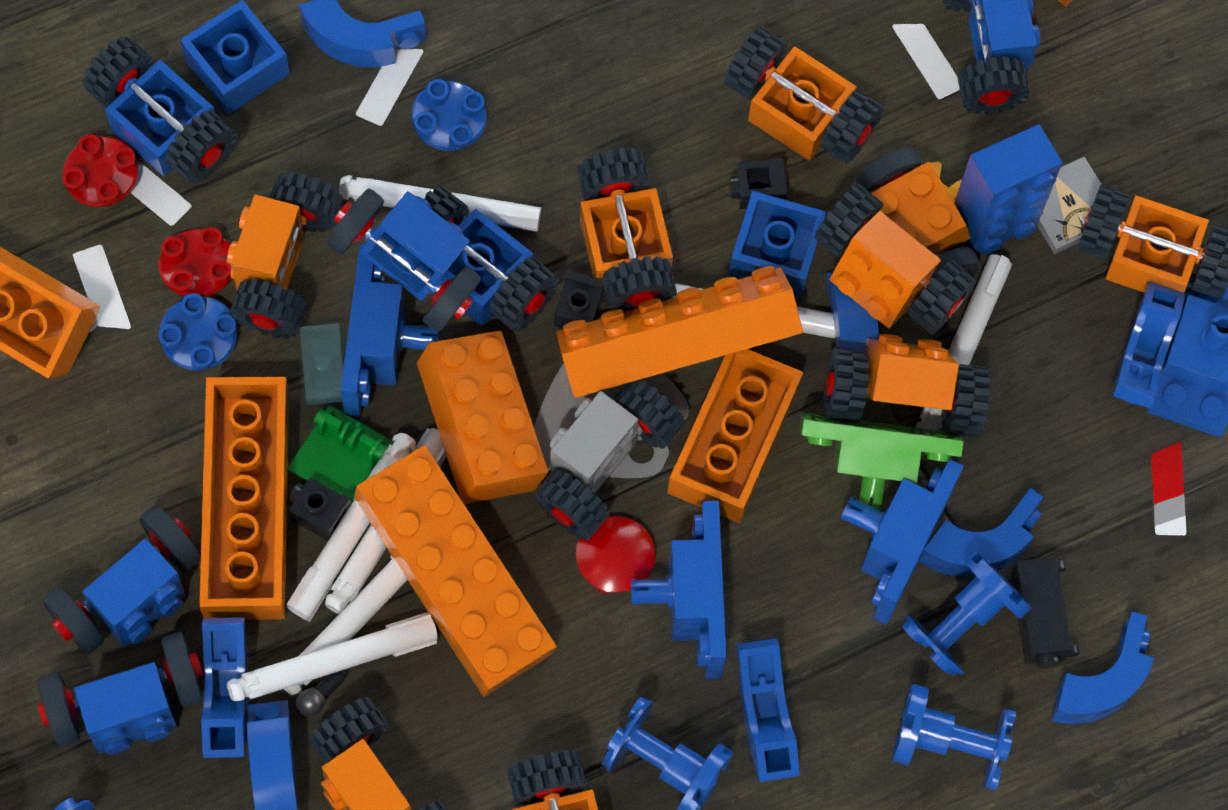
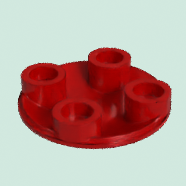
M89 134L82 137L78 145L68 155L63 167L62 179L70 195L78 202L91 207H105L121 201L132 191L138 179L139 164L134 151L125 142L113 137H97L96 135Z
M213 227L187 230L176 236L166 238L162 243V251L159 257V272L163 282L173 292L184 297L188 294H199L202 297L216 294L232 279L231 264L227 263L231 244L222 236L217 228Z
M611 516L605 520L590 540L585 541L583 538L578 540L576 561L582 576L598 592L602 594L621 593L631 590V579L646 580L650 576L655 563V547L651 536L639 523L629 518Z

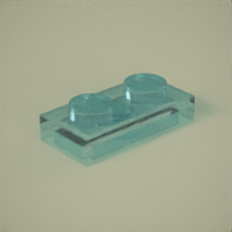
M339 323L300 327L307 405L342 402L343 362Z

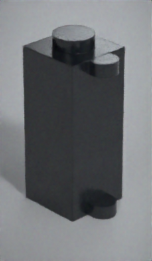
M1056 558L1017 561L1011 571L1013 587L1032 607L1021 619L1018 618L1025 664L1037 663L1038 668H1051L1059 666L1066 657H1074L1080 654L1079 646L1070 644L1059 573L1066 570L1065 561H1057Z

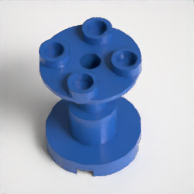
M976 550L964 560V563L976 577L955 597L959 605L930 633L909 614L905 617L907 622L902 626L918 644L921 643L925 648L930 646L934 650L930 655L931 659L945 673H950L953 677L957 673L963 675L965 671L947 650L976 622L982 627L985 626L1004 606L1011 610L1019 619L1032 609L1020 593L994 567L991 568L985 562V558Z
M913 684L901 717L902 723L900 731L897 733L892 761L909 766L915 747L946 755L948 748L984 757L987 758L983 787L996 791L1002 772V767L997 766V764H1000L1001 760L1007 761L1012 737L1005 736V734L1010 735L1012 732L1016 711L1004 708L1000 714L994 735L956 725L955 715L926 708L929 687Z
M640 697L628 715L630 720L624 730L619 727L607 746L609 751L601 765L605 766L607 771H613L626 752L630 750L662 770L659 779L685 794L677 810H701L718 783L717 780L721 774L719 771L721 769L725 771L734 752L719 743L708 758L705 759L681 743L676 749L670 747L641 729L652 709L653 701Z

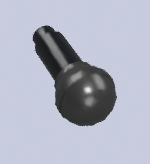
M344 669L329 674L315 687L301 691L296 700V706L300 713L307 717H314L320 714L326 702L325 699L345 681V677L349 674L348 671Z

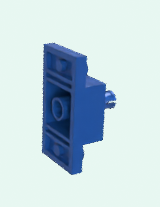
M360 244L341 383L344 414L353 419H361L362 406L369 407L371 384L396 386L400 352H402L403 348L425 350L428 343L439 341L440 331L436 332L430 327L405 325L403 286L401 284L385 283L383 271L360 253L365 244Z
M1192 273L1185 291L1181 316L1164 360L1156 397L1151 409L1148 408L1147 413L1222 438L1228 423V285L1222 299H1218L1192 290V283L1195 274Z
M949 459L944 471L938 468L935 469L926 489L903 479L889 509H885L884 512L855 499L853 496L850 497L840 519L872 533L871 538H873L861 568L862 572L880 580L871 601L872 604L877 606L873 619L885 625L888 624L964 467L963 465Z
M703 501L700 515H694L691 540H672L667 579H631V604L667 603L668 607H670L671 641L699 640L696 646L697 667H705V679H721L726 661L719 501Z

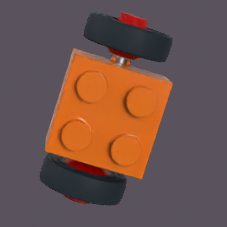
M903 148L880 157L859 174L856 184L859 183L883 203L880 211L941 260L931 276L932 279L951 260L958 263L972 276L978 273L981 265L970 247H960L948 251L970 239V235L963 218L930 161L923 164L918 153L913 148Z

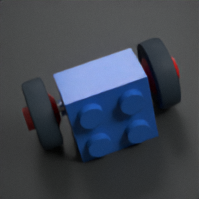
M368 188L354 204L348 201L333 219L338 224L330 233L325 243L336 253L342 255L354 242L361 241L366 235L365 240L368 242L360 251L362 255L397 283L401 284L421 302L429 292L432 294L435 291L437 292L432 298V307L425 314L423 321L434 331H441L453 316L459 320L473 302L469 295L481 279L475 271L465 266L455 278L446 280L441 286L443 281L440 278L468 245L470 240L463 235L462 230L456 224L445 221L432 210V207L426 200L414 196L409 191L404 194L378 228L373 227L371 230L370 228L375 223V215L382 207L384 199Z
M156 505L148 509L139 518L140 524L149 536L150 542L145 538L82 592L86 600L82 604L77 600H73L59 587L53 589L42 599L44 607L54 619L51 625L66 642L72 639L87 654L95 651L104 642V638L95 626L94 618L91 614L102 623L125 649L131 643L137 644L144 640L152 631L151 626L162 616L167 618L173 615L183 604L182 599L186 597L179 575L165 559H169L178 569L186 572L195 566L201 557L189 539L192 535L184 524L177 518L173 520Z
M178 632L162 638L161 643L165 654L163 660L165 671L162 668L157 669L155 662L118 673L75 687V700L72 693L66 689L59 672H52L39 677L38 687L42 702L37 703L44 727L50 725L59 747L68 746L80 741L77 708H79V711L81 710L87 734L99 754L106 752L107 755L118 754L128 750L130 743L146 739V742L158 741L169 736L170 730L177 729L164 683H167L166 679H168L170 687L176 690L183 707L203 701V695L197 678L204 676L197 653H189L184 635Z

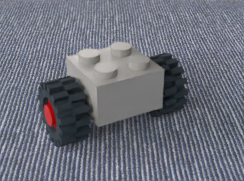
M636 380L626 383L613 400L601 391L593 400L587 398L577 409L574 415L576 421L568 430L564 427L561 428L549 445L552 448L549 458L551 460V474L534 493L535 501L539 503L538 506L542 510L547 512L546 515L549 518L556 520V524L561 528L562 526L566 528L568 533L571 535L574 533L577 538H583L585 541L590 540L610 515L606 505L600 503L602 500L595 496V494L635 447L637 436L639 435L642 441L647 444L650 442L655 448L664 449L684 426V416L681 412L676 411L678 408L675 404L668 402V397L660 395L658 389L653 386L650 388L648 383L643 380L641 382Z

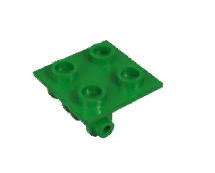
M329 405L326 411L321 408L314 418L316 426L288 466V470L306 481L311 478L341 496L344 494L350 498L352 504L355 499L356 486L367 480L377 462L382 459L385 451L388 450V445H393L394 442Z

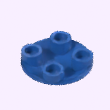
M442 79L432 80L418 94L413 103L411 119L414 130L423 142L435 149L457 151L467 148L479 139L485 129L487 113L484 97L479 92L460 82L444 81Z
M188 294L181 301L174 304L164 315L159 330L160 343L166 356L179 367L193 371L208 370L224 362L232 353L238 334L236 321L231 317L230 310L220 301L206 296L202 297L199 294Z

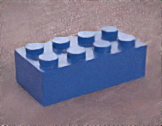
M1040 124L970 155L954 204L963 218L970 235V239L962 244L964 247H970L975 255L981 252L984 255L991 254L1001 248L1005 241L1014 237L1017 240L1026 238L1037 229L1038 222L1062 166L1061 159Z

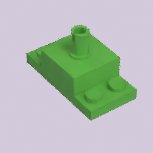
M801 412L799 425L801 435L807 436L808 443L832 446V440H837L834 458L837 473L862 476L859 501L869 505L870 498L873 497L871 507L879 511H883L882 504L886 480L903 481V479H906L912 483H917L921 452L927 455V459L948 462L951 456H962L964 442L959 435L946 434L940 430L860 420L857 423L829 420L824 418V415Z

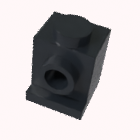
M784 159L738 162L736 176H730L731 199H739V209H747L752 191L786 200L787 186Z
M567 270L564 286L554 314V326L563 330V326L572 321L585 320L587 323L596 320L604 297L603 281ZM572 302H576V303H580V304H584V305L581 306V307H577V306H574V305L572 304Z
M309 478L305 486L298 483L293 488L287 499V504L291 506L289 508V515L293 522L328 541L350 507L351 501L344 494L341 496ZM313 499L323 503L319 508H311L309 506Z

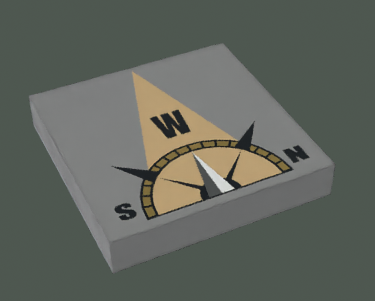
M1085 156L1060 168L1056 182L1049 195L1050 197L1037 225L1054 254L1080 243L1085 229L1083 226L1090 206H1093L1098 189L1102 185Z

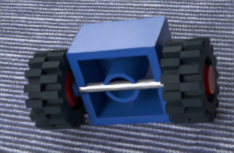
M942 0L943 5H946L948 9L953 8L954 11L959 12L964 8L965 12H970L968 22L977 65L970 64L966 66L967 70H961L960 76H958L963 108H966L968 112L973 111L974 114H980L984 111L986 115L992 114V111L995 110L998 113L1004 112V108L1007 107L1011 110L1016 107L1015 103H1024L1025 99H1028L1030 96L1026 74L1029 66L1034 64L1035 49L1040 47V31L1037 25H1032L1031 20L1033 0Z
M119 37L116 43L111 41L108 43L106 50L102 48L98 52L100 56L97 59L93 58L90 62L92 67L86 68L84 73L86 77L82 79L83 88L105 107L110 129L163 177L174 169L189 183L196 184L199 180H205L207 174L212 175L218 165L221 167L225 162L223 161L224 157L231 154L230 148L236 144L234 139L237 138V134L234 129L215 113L214 107L161 60L154 64L152 57L130 37Z
M442 186L435 187L433 192L431 190L427 192L424 200L430 204L432 210L445 221L456 224L462 230L463 235L470 240L468 245L440 278L443 281L441 286L446 280L455 278L461 269L467 266L475 271L481 279L469 295L473 302L464 313L482 327L495 316L514 332H520L521 329L527 328L529 322L532 324L536 320V315L544 311L543 307L545 304H549L552 297L550 296L557 290L556 286L559 284V277L535 259L534 254L477 209L466 217L469 212L468 206Z

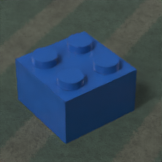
M243 0L180 40L185 62L228 115L290 75L287 54Z
M752 191L732 254L728 276L742 279L752 276L751 273L758 268L773 266L777 269L781 267L793 290L794 296L802 298L819 243L814 236L820 228V224L825 220L827 212Z

